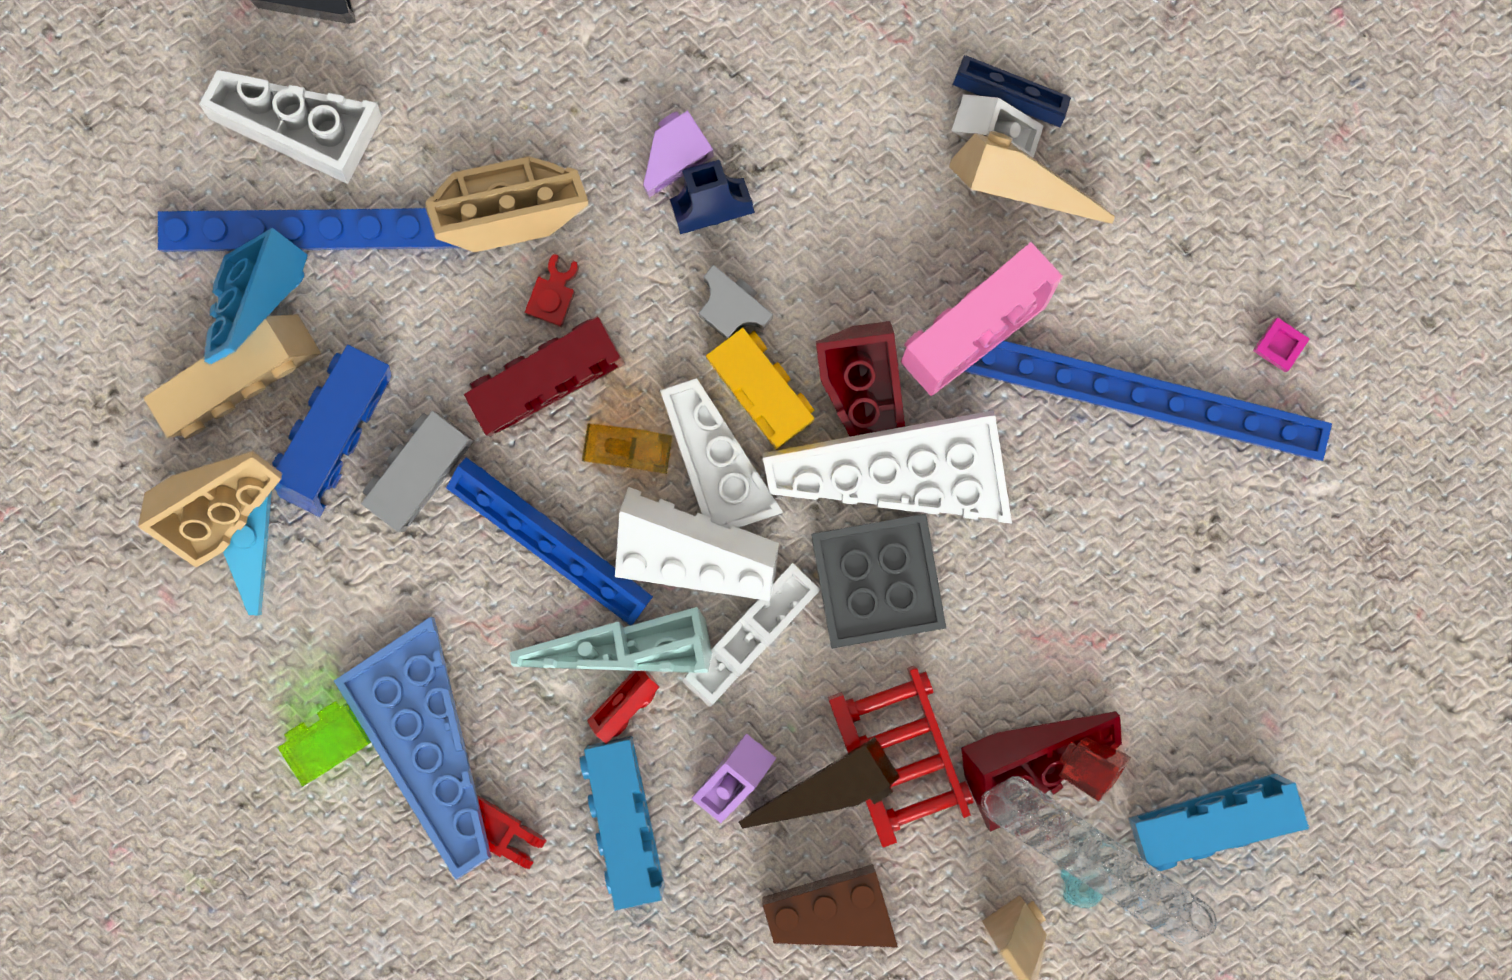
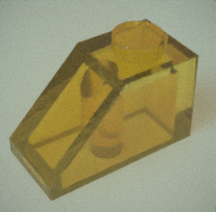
M588 423L582 461L667 474L673 436L641 429Z

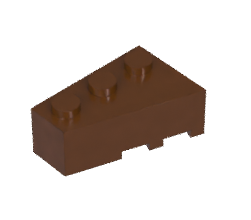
M873 864L762 897V906L773 943L898 948Z

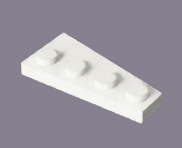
M696 378L660 390L701 513L711 517L713 523L728 529L731 526L740 528L783 513L698 379Z

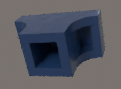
M720 160L682 170L685 180L684 187L677 196L670 199L680 235L755 213L744 178H731L725 175Z

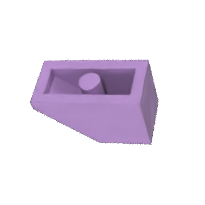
M688 110L681 115L677 111L673 112L658 123L660 128L654 134L643 184L649 198L683 177L682 170L701 165L714 157L711 145Z
M746 733L691 799L722 823L757 787L776 760V757Z

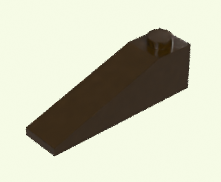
M874 737L750 812L739 821V824L744 829L854 807L868 799L873 804H876L894 792L890 786L900 776Z

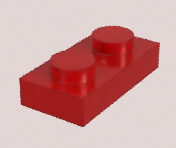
M633 671L587 720L594 734L605 744L613 737L619 736L628 726L630 718L640 708H644L651 703L655 692L659 689V685L648 671Z

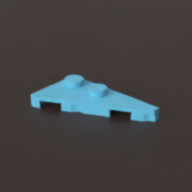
M272 491L259 507L253 509L247 517V523L241 530L238 529L231 537L229 546L223 552L248 615H262Z

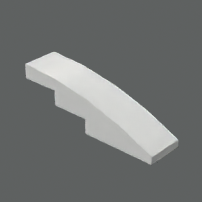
M792 563L773 583L770 601L758 599L711 648L712 656L709 671L705 673H688L682 681L709 707L712 706L821 589Z

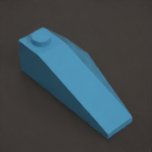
M274 228L267 230L228 253L222 260L212 293L218 296V303L215 302L210 307L209 314L216 320L207 331L204 361L209 365L235 352L304 278L303 268L308 255Z

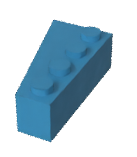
M629 736L611 740L607 744L601 742L588 745L584 749L585 756L579 758L584 780L590 779L592 794L588 795V803L592 818L597 817L600 832L596 833L597 845L600 856L605 857L607 871H604L608 893L612 894L614 909L616 911L662 901L665 884L633 737Z
M1276 773L1128 818L1141 862L1148 868L1154 867L1155 871L1173 868L1177 866L1178 861L1190 858L1192 860L1203 859L1212 856L1218 851L1239 848L1250 843L1309 829L1296 783Z

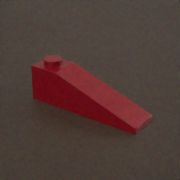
M891 321L851 326L816 341L821 383L828 393L849 437L905 427L895 335Z
M1114 711L997 732L961 747L964 777L988 830L991 832L1025 817L1035 809L1032 803L1049 790L1053 795L1064 788L1061 782L1076 770L1087 771L1122 745L1120 715Z

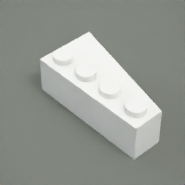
M220 70L216 71L199 103L208 119L347 184L382 119L376 102L366 100L360 102L345 99L342 95L332 93L326 95L306 91L303 87L293 85L287 87L272 84L268 80Z
M628 487L619 514L615 577L770 601L776 573L778 542L735 526H731L728 529L713 523L711 517L700 513L693 516L675 509V504L663 499H659V502L640 496L641 491Z

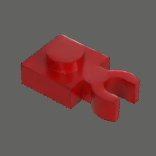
M553 254L548 262L550 278L549 280L541 277L537 278L524 313L562 327L575 294V290L566 287V284L576 277L579 265L577 262L572 261L570 269L565 273L557 271L560 257L557 254Z

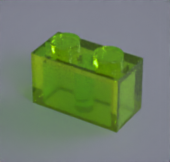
M337 701L329 704L316 713L320 718L319 721L309 727L304 722L300 723L284 734L287 741L277 747L302 787L371 743L347 703L342 706Z

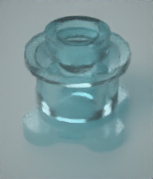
M1088 863L1082 868L1066 866L1062 869L1060 875L1065 881L1063 898L1068 904L1076 905L1080 908H1090L1096 906L1102 900L1105 886L1095 865ZM1088 882V890L1083 893L1079 892L1080 885Z

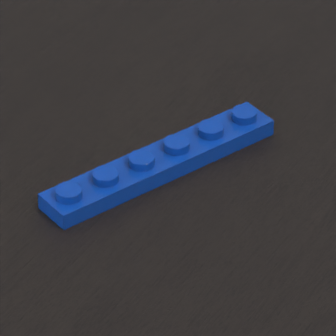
M467 457L457 466L446 489L630 626L634 624L653 598L651 594L630 579L615 577V568L608 561L602 559L583 545L577 538L571 536L546 515L532 507L514 491L508 489Z

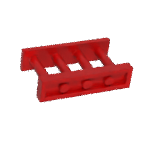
M914 665L907 668L911 678L909 682L854 701L853 698L845 700L842 692L828 697L848 753L874 737L882 749L925 733H931L938 754L895 769L900 778L890 787L943 768L951 787L950 791L896 811L893 808L885 810L882 800L876 804H873L870 799L866 801L883 848L897 843L894 832L901 830V825L955 805L958 806L963 818L971 816L967 805L974 803L967 782L959 783L930 705L927 695L934 692L926 671L919 673ZM917 695L925 717L869 738L866 735L858 736L854 722L861 720V715Z

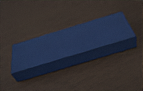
M967 55L963 56L952 84L979 96L1000 98L1022 113L1061 128L1071 100V97Z

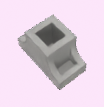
M714 265L703 276L704 281L710 288V297L698 313L699 317L725 339L730 338L738 330L746 326H756L764 330L773 319V314L754 299L757 292L739 278L735 283Z

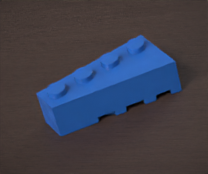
M348 344L342 354L336 353L327 369V373L330 376L324 386H317L308 402V406L311 409L304 421L298 419L289 434L291 443L285 454L280 452L271 464L282 473L281 480L274 487L278 496L318 517H321L327 506L320 502L324 492L331 487L336 488L342 476L340 472L343 467V461H341L343 455L349 456L353 453L362 433V428L358 427L360 421L362 420L365 423L370 421L392 377L388 364Z

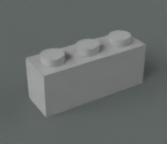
M431 411L429 415L423 413L415 421L410 429V432L414 435L405 447L399 444L393 450L386 461L390 464L382 477L375 475L363 490V494L366 497L361 504L397 532H405L475 441L435 411Z

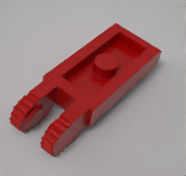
M477 795L490 852L499 857L503 855L525 869H530L534 860L527 853L508 844L514 834L538 848H543L546 839L529 827L521 825L522 821Z

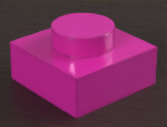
M1275 318L1253 352L1282 371L1287 372L1310 339L1281 319Z

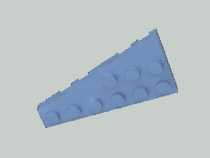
M429 617L335 679L334 682L456 880L490 859L491 853L434 617Z

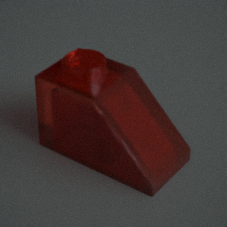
M1085 737L1077 745L1073 742L1068 745L1059 760L1064 765L1059 776L1100 802L1111 791L1132 757Z

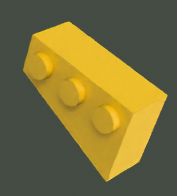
M741 328L708 353L706 359L775 450H777L813 423L815 418L811 413L815 410L801 392L796 395L787 384L791 381V378L778 362L772 365L763 352L768 348L757 333L753 331L748 334L744 328Z

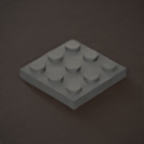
M926 514L811 534L832 649L946 629Z

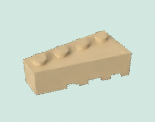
M298 314L268 316L235 352L211 365L206 363L203 357L143 399L167 438L183 435L184 439H189L202 432L206 428L204 426L206 422L213 418L219 419L235 410L236 404L258 395L268 385L290 374L322 353Z

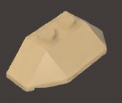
M529 156L453 172L438 188L433 197H430L425 202V208L435 239L472 252L550 236L588 206V198L576 169L569 167L564 169L554 163Z

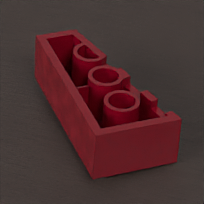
M598 316L580 323L572 329V332L561 338L556 337L543 343L538 347L539 351L527 358L520 356L505 364L503 366L505 370L496 376L491 377L490 374H487L469 384L471 390L466 392L464 396L486 436L492 437L625 365L608 330Z

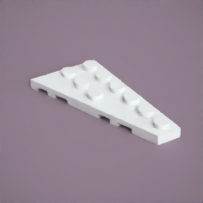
M993 410L762 453L769 492L773 495L814 500L827 498L842 500V503L857 505V502L876 504L880 508L936 515L941 512L963 515V518L977 520L978 517L998 519V522L1012 524L997 423Z

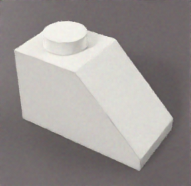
M963 94L952 132L967 141L974 133L988 136L990 131L1002 133L1012 138V144L1031 157H1034L1043 125L1000 98Z

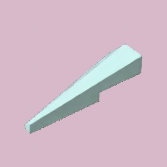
M698 607L623 627L618 621L509 652L513 667L688 673L708 672L712 656L706 619Z

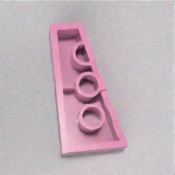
M1030 242L981 285L972 289L955 307H950L943 311L929 329L925 332L919 330L914 333L904 344L906 350L901 363L928 394L933 396L1047 307L1063 276L1037 247Z

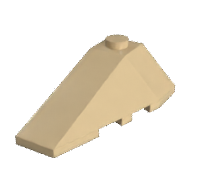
M990 131L988 136L974 133L951 159L949 167L972 190L1113 224L1115 216L1105 207L1012 144V138L1005 134Z
M254 451L172 475L145 492L138 527L197 568L225 551L230 544L231 537L238 529L241 530L247 523V517L271 493L281 480L282 473Z
M1020 895L982 920L1018 980H1039L1047 937L1040 924L1046 921V918L1034 901L1026 904Z

